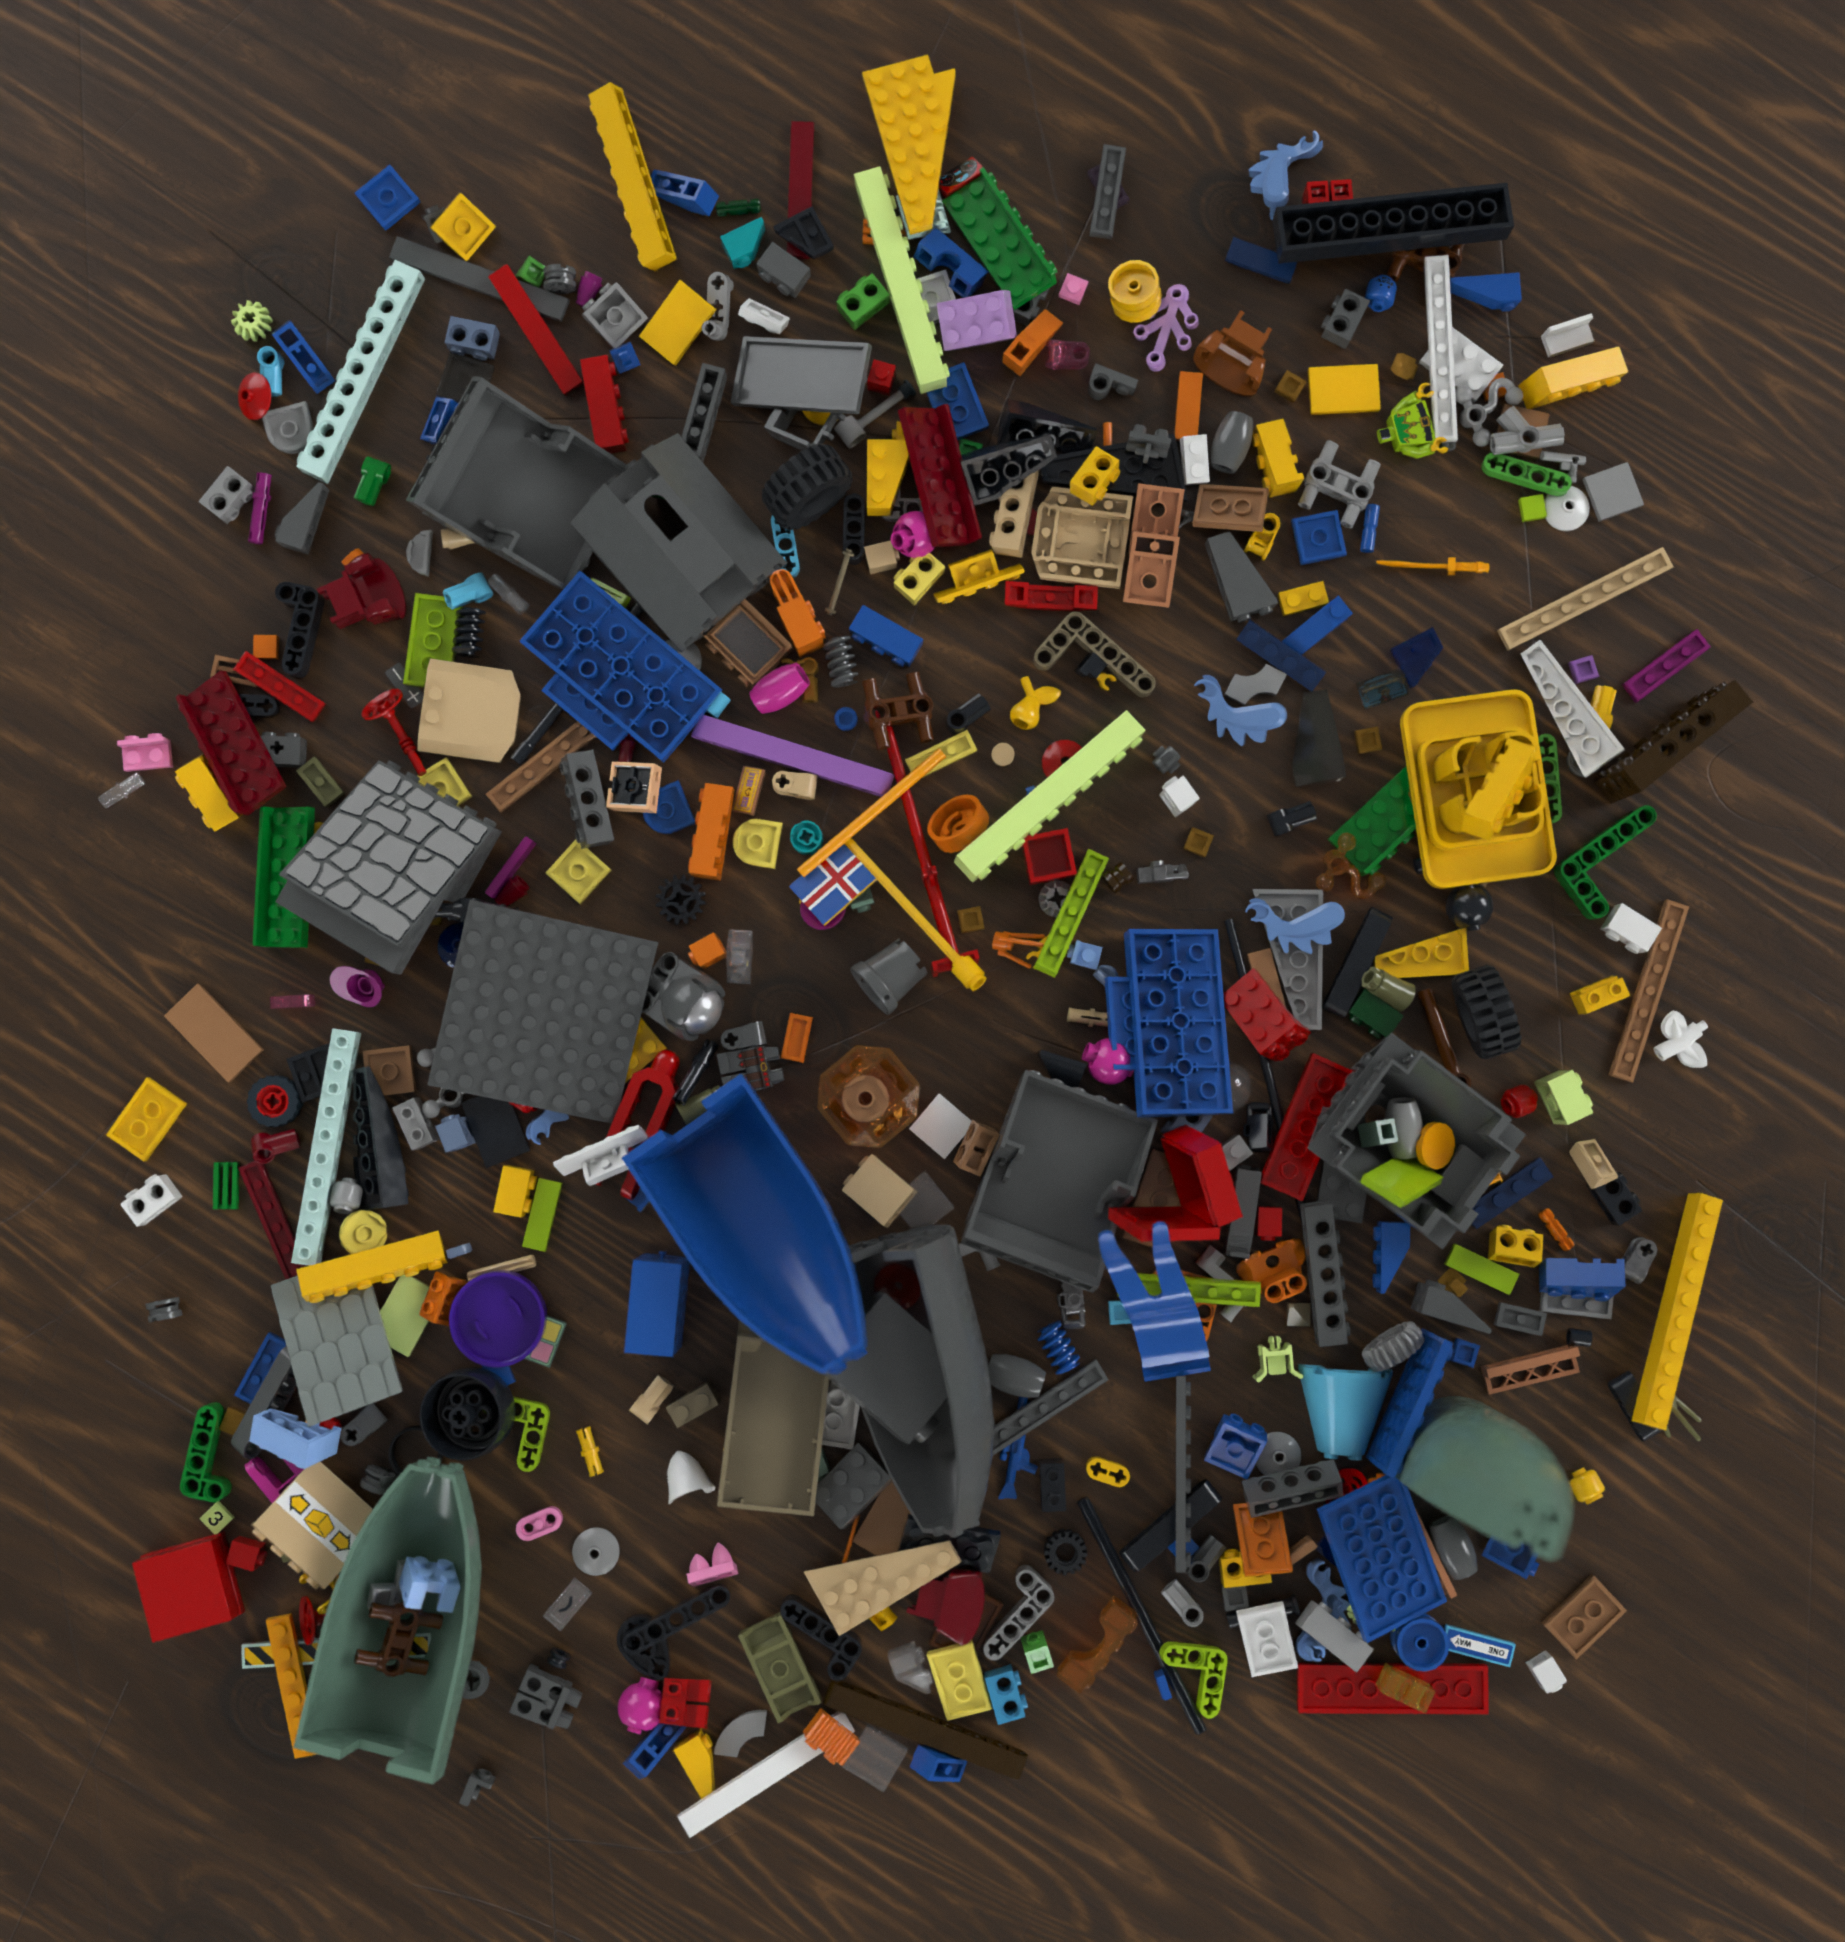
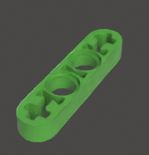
M1489 453L1481 465L1482 471L1487 476L1554 496H1564L1572 485L1569 475L1503 454L1493 455V453ZM1491 461H1495L1496 467L1494 469L1490 468ZM1504 464H1507L1506 468L1504 469V472H1501L1503 468L1502 466ZM1517 466L1521 470V475H1511L1509 468ZM1540 473L1544 478L1543 482H1534L1531 477L1532 474ZM1549 477H1551L1550 484L1548 486L1546 485V483L1549 480ZM1558 480L1562 481L1563 487L1561 489L1558 488Z
M1542 734L1538 736L1539 743L1545 739V742L1550 744V747L1546 748V755L1551 754V757L1542 758V762L1546 761L1552 765L1551 773H1544L1545 784L1551 785L1554 789V794L1548 797V801H1555V803L1550 804V810L1555 812V816L1551 817L1553 824L1559 821L1562 816L1557 742L1552 735ZM1542 746L1540 747L1541 756L1545 754L1544 747Z

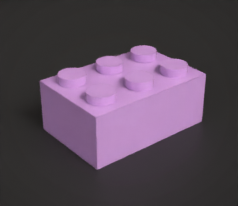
M1000 290L937 303L944 351H954L1011 340L1017 337L1009 290Z

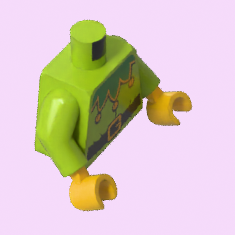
M1422 383L1418 388V392L1414 391L1404 397L1391 410V415L1386 421L1387 428L1377 430L1379 443L1391 441L1394 451H1401L1402 454L1416 459L1432 455L1435 451L1440 453L1448 451L1447 447L1439 448V445L1442 442H1446L1447 439L1435 437L1426 401H1421L1422 397L1429 398L1433 396L1434 391L1424 394V388L1429 386L1430 383Z

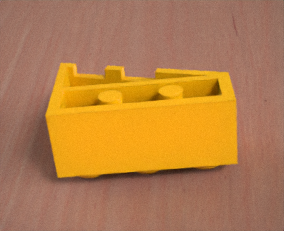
M1284 419L1258 424L1253 430L1252 445L1257 447V465L1259 469L1263 470L1264 478H1262L1263 488H1269V498L1296 492L1304 480L1303 473H1297L1294 464L1298 463L1296 454L1292 455L1290 448L1292 442Z
M204 753L175 771L177 783L181 788H186L190 794L188 798L195 808L200 809L203 814L202 820L208 828H212L215 832L240 818L242 814L235 813L230 809L228 799L219 788L215 774L208 767V761Z

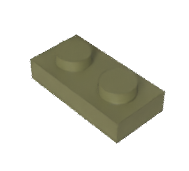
M315 756L296 770L327 808L345 794Z

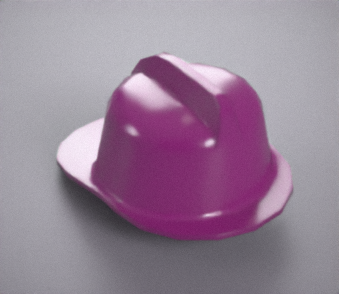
M340 966L333 970L330 976V984L333 991L346 1000L364 1007H374L381 1000L385 984L382 983L380 976L373 970H359L350 966Z

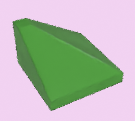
M528 256L517 272L516 278L539 288L545 278V266L531 256Z

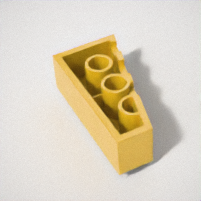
M1618 346L1543 366L1520 383L1518 387L1523 391V401L1526 408L1534 409L1567 397H1573L1585 391L1597 390L1606 384L1607 387L1613 386L1621 381L1620 378L1628 373V369Z
M1508 738L1505 743L1504 755L1499 753L1492 773H1487L1481 789L1477 790L1464 812L1461 831L1488 841L1494 833H1499L1503 820L1511 816L1515 804L1518 805L1520 803L1524 790H1529L1532 785L1533 777L1531 776L1536 747Z

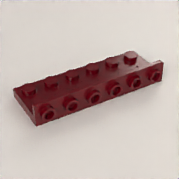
M943 404L937 408L904 407L898 410L932 547L966 546L981 539L982 535L973 499L961 465L962 456L949 405Z
M220 670L189 695L178 694L175 697L179 704L178 708L185 716L189 730L195 735L198 747L208 760V767L215 774L218 786L225 793L228 805L232 811L250 815L287 787L226 671Z

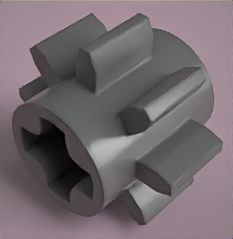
M1161 746L1153 754L1155 759L1152 763L1162 774H1165L1167 771L1172 774L1180 766L1178 761L1181 757L1171 746H1168L1166 749Z

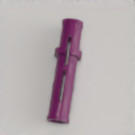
M257 472L255 492L252 493V499L254 500L248 542L260 545L263 544L268 502L271 501L269 494L272 475Z

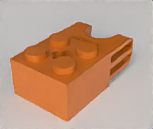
M784 569L776 570L771 574L770 584L779 605L777 607L779 618L799 658H802L823 648V639H826L825 631L820 621H814V618H816L815 611L809 600L804 601L790 572Z

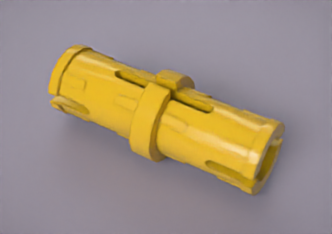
M591 1426L585 1427L584 1431L583 1428L577 1430L576 1433L582 1448L580 1453L585 1458L589 1477L595 1476L596 1472L597 1475L603 1473L604 1469L598 1455L600 1450L595 1445Z

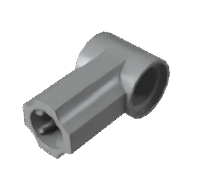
M1177 1579L1168 1583L1161 1591V1594L1181 1616L1185 1624L1191 1627L1200 1625L1204 1618L1200 1605L1194 1601ZM1191 1608L1198 1610V1615L1194 1619L1186 1617V1612Z

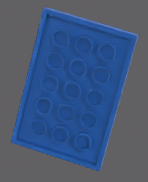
M1423 1328L1421 1331L1425 1338L1424 1343L1420 1349L1416 1350V1353L1409 1356L1365 1456L1382 1472L1393 1478L1404 1467L1405 1461L1403 1458L1405 1453L1410 1451L1414 1444L1413 1435L1416 1428L1419 1429L1424 1421L1423 1412L1426 1406H1430L1434 1398L1433 1389L1436 1384L1441 1382L1444 1374L1443 1366L1446 1361L1448 1362L1451 1359L1454 1351L1452 1348L1454 1343Z
M1385 1475L1317 1509L1363 1641L1369 1643L1447 1602L1408 1487L1396 1477L1393 1478Z

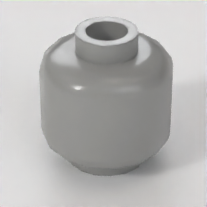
M342 1178V1181L333 1184L329 1204L337 1213L351 1214L360 1207L363 1189L360 1185L356 1184L355 1179Z

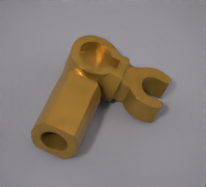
M811 657L797 660V662H793L788 658L782 659L781 663L783 665L798 663L809 678L810 685L802 694V702H818V678L815 675L818 673L819 666L816 660Z

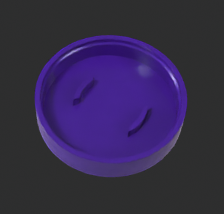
M506 1270L485 1272L466 1283L454 1298L449 1314L450 1332L456 1346L467 1358L487 1367H506L523 1360L537 1347L544 1335L547 1324V1309L538 1288L526 1277Z

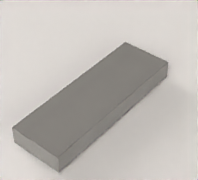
M1541 1292L1539 1311L1612 1319L1614 1296L1609 1301L1601 1302L1594 1300L1592 1297L1574 1299L1571 1298V1295L1564 1294L1553 1297L1545 1292Z

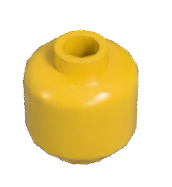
M1583 1467L1571 1473L1574 1478L1569 1483L1573 1494L1579 1502H1585L1588 1505L1604 1497L1602 1493L1605 1490V1486L1595 1470L1586 1471Z

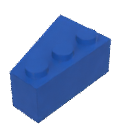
M1546 1258L1539 1264V1292H1545L1553 1297L1564 1294L1571 1295V1298L1574 1299L1592 1297L1596 1301H1609V1299L1625 1287L1624 1259H1616V1263H1601V1259H1593V1263L1577 1262V1258Z

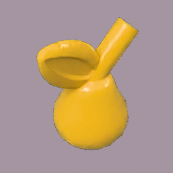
M1029 676L1020 679L1026 697L1012 707L1010 719L1018 728L1030 730L1036 727L1039 722L1040 704L1053 703L1060 697L1061 691L1052 686H1043L1034 690Z

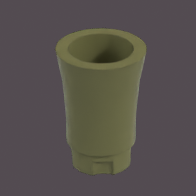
M1370 967L1362 976V986L1398 1012L1405 1010L1415 996L1414 984L1390 975L1382 969Z
M719 1085L711 1090L708 1088L690 1097L685 1106L675 1102L686 1125L708 1111L701 1101L720 1088Z

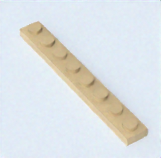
M1662 547L1500 628L1497 632L1507 651L1672 569L1673 565Z

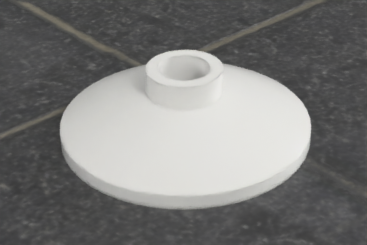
M1571 486L1564 496L1559 497L1548 494L1544 500L1547 513L1545 519L1557 530H1575L1586 521L1589 515L1590 507L1586 495L1574 486ZM1567 502L1570 503L1572 509H1567L1565 504Z

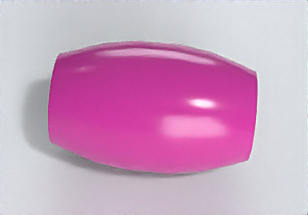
M798 663L787 664L766 674L756 683L749 694L755 707L762 714L780 710L794 702L805 692L810 685V681Z

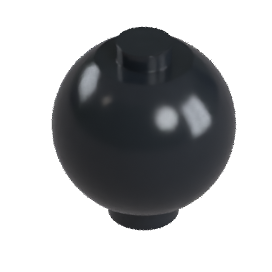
M1475 884L1456 887L1447 897L1445 908L1450 921L1459 928L1466 927L1467 932L1480 930V925L1486 924L1490 919L1494 905L1490 893L1484 887Z

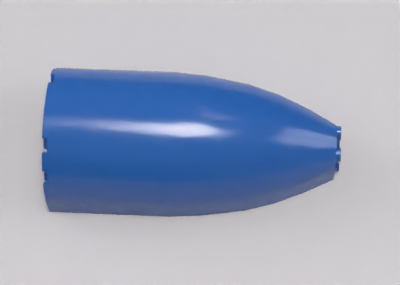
M739 1074L701 1101L705 1109L708 1110L674 1135L660 1130L623 1156L622 1160L689 1262L735 1316L765 1341L795 1360L822 1374L830 1373L831 1375H837L848 1367L846 1365L847 1362L854 1359L857 1361L868 1353L865 1349L868 1345L863 1301L851 1252L834 1213L816 1180L747 1078Z

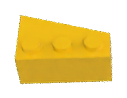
M867 439V516H891L910 460L905 440Z

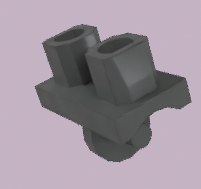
M1136 424L1133 431L1129 433L1126 451H1132L1136 455L1143 456L1142 463H1147L1149 457L1157 459L1158 457L1167 458L1171 444V438H1168V431L1158 429L1155 431V435L1146 434L1147 428L1145 426Z

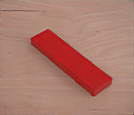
M247 651L244 652L232 669L312 723H314L326 703Z

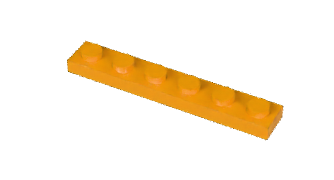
M292 1613L269 1617L266 1620L294 1758L317 1755L294 1748L308 1688Z

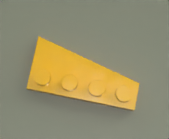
M1466 927L1376 955L1373 960V967L1379 970L1382 969L1397 978L1457 975L1469 971Z

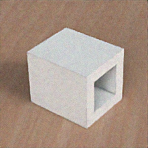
M1546 1650L1526 1662L1539 1686L1547 1694L1560 1690L1563 1686L1562 1684L1567 1682L1554 1658Z

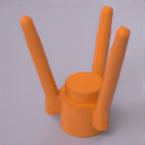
M996 931L992 949L998 950L999 956L1006 957L1030 969L1031 965L1008 953L1007 950L1012 951L1014 943L1043 947L1044 944L1042 942L1017 938L1044 939L1045 935Z

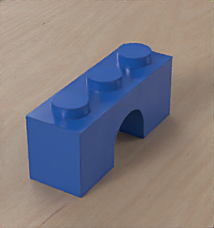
M934 228L919 242L914 254V258L930 271L937 266L950 268L954 274L949 287L962 298L973 295L982 286L988 273L980 263L937 228Z

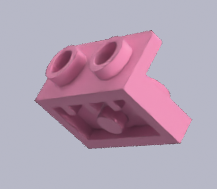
M160 733L148 734V738L125 736L124 740L117 741V746L122 747L123 770L126 772L173 767L171 740L163 737Z

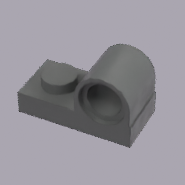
M1095 363L1088 385V394L1094 400H1103L1107 397L1112 387L1121 395L1130 394L1133 396L1138 379ZM1101 382L1105 388L1101 390L1096 389L1094 384Z

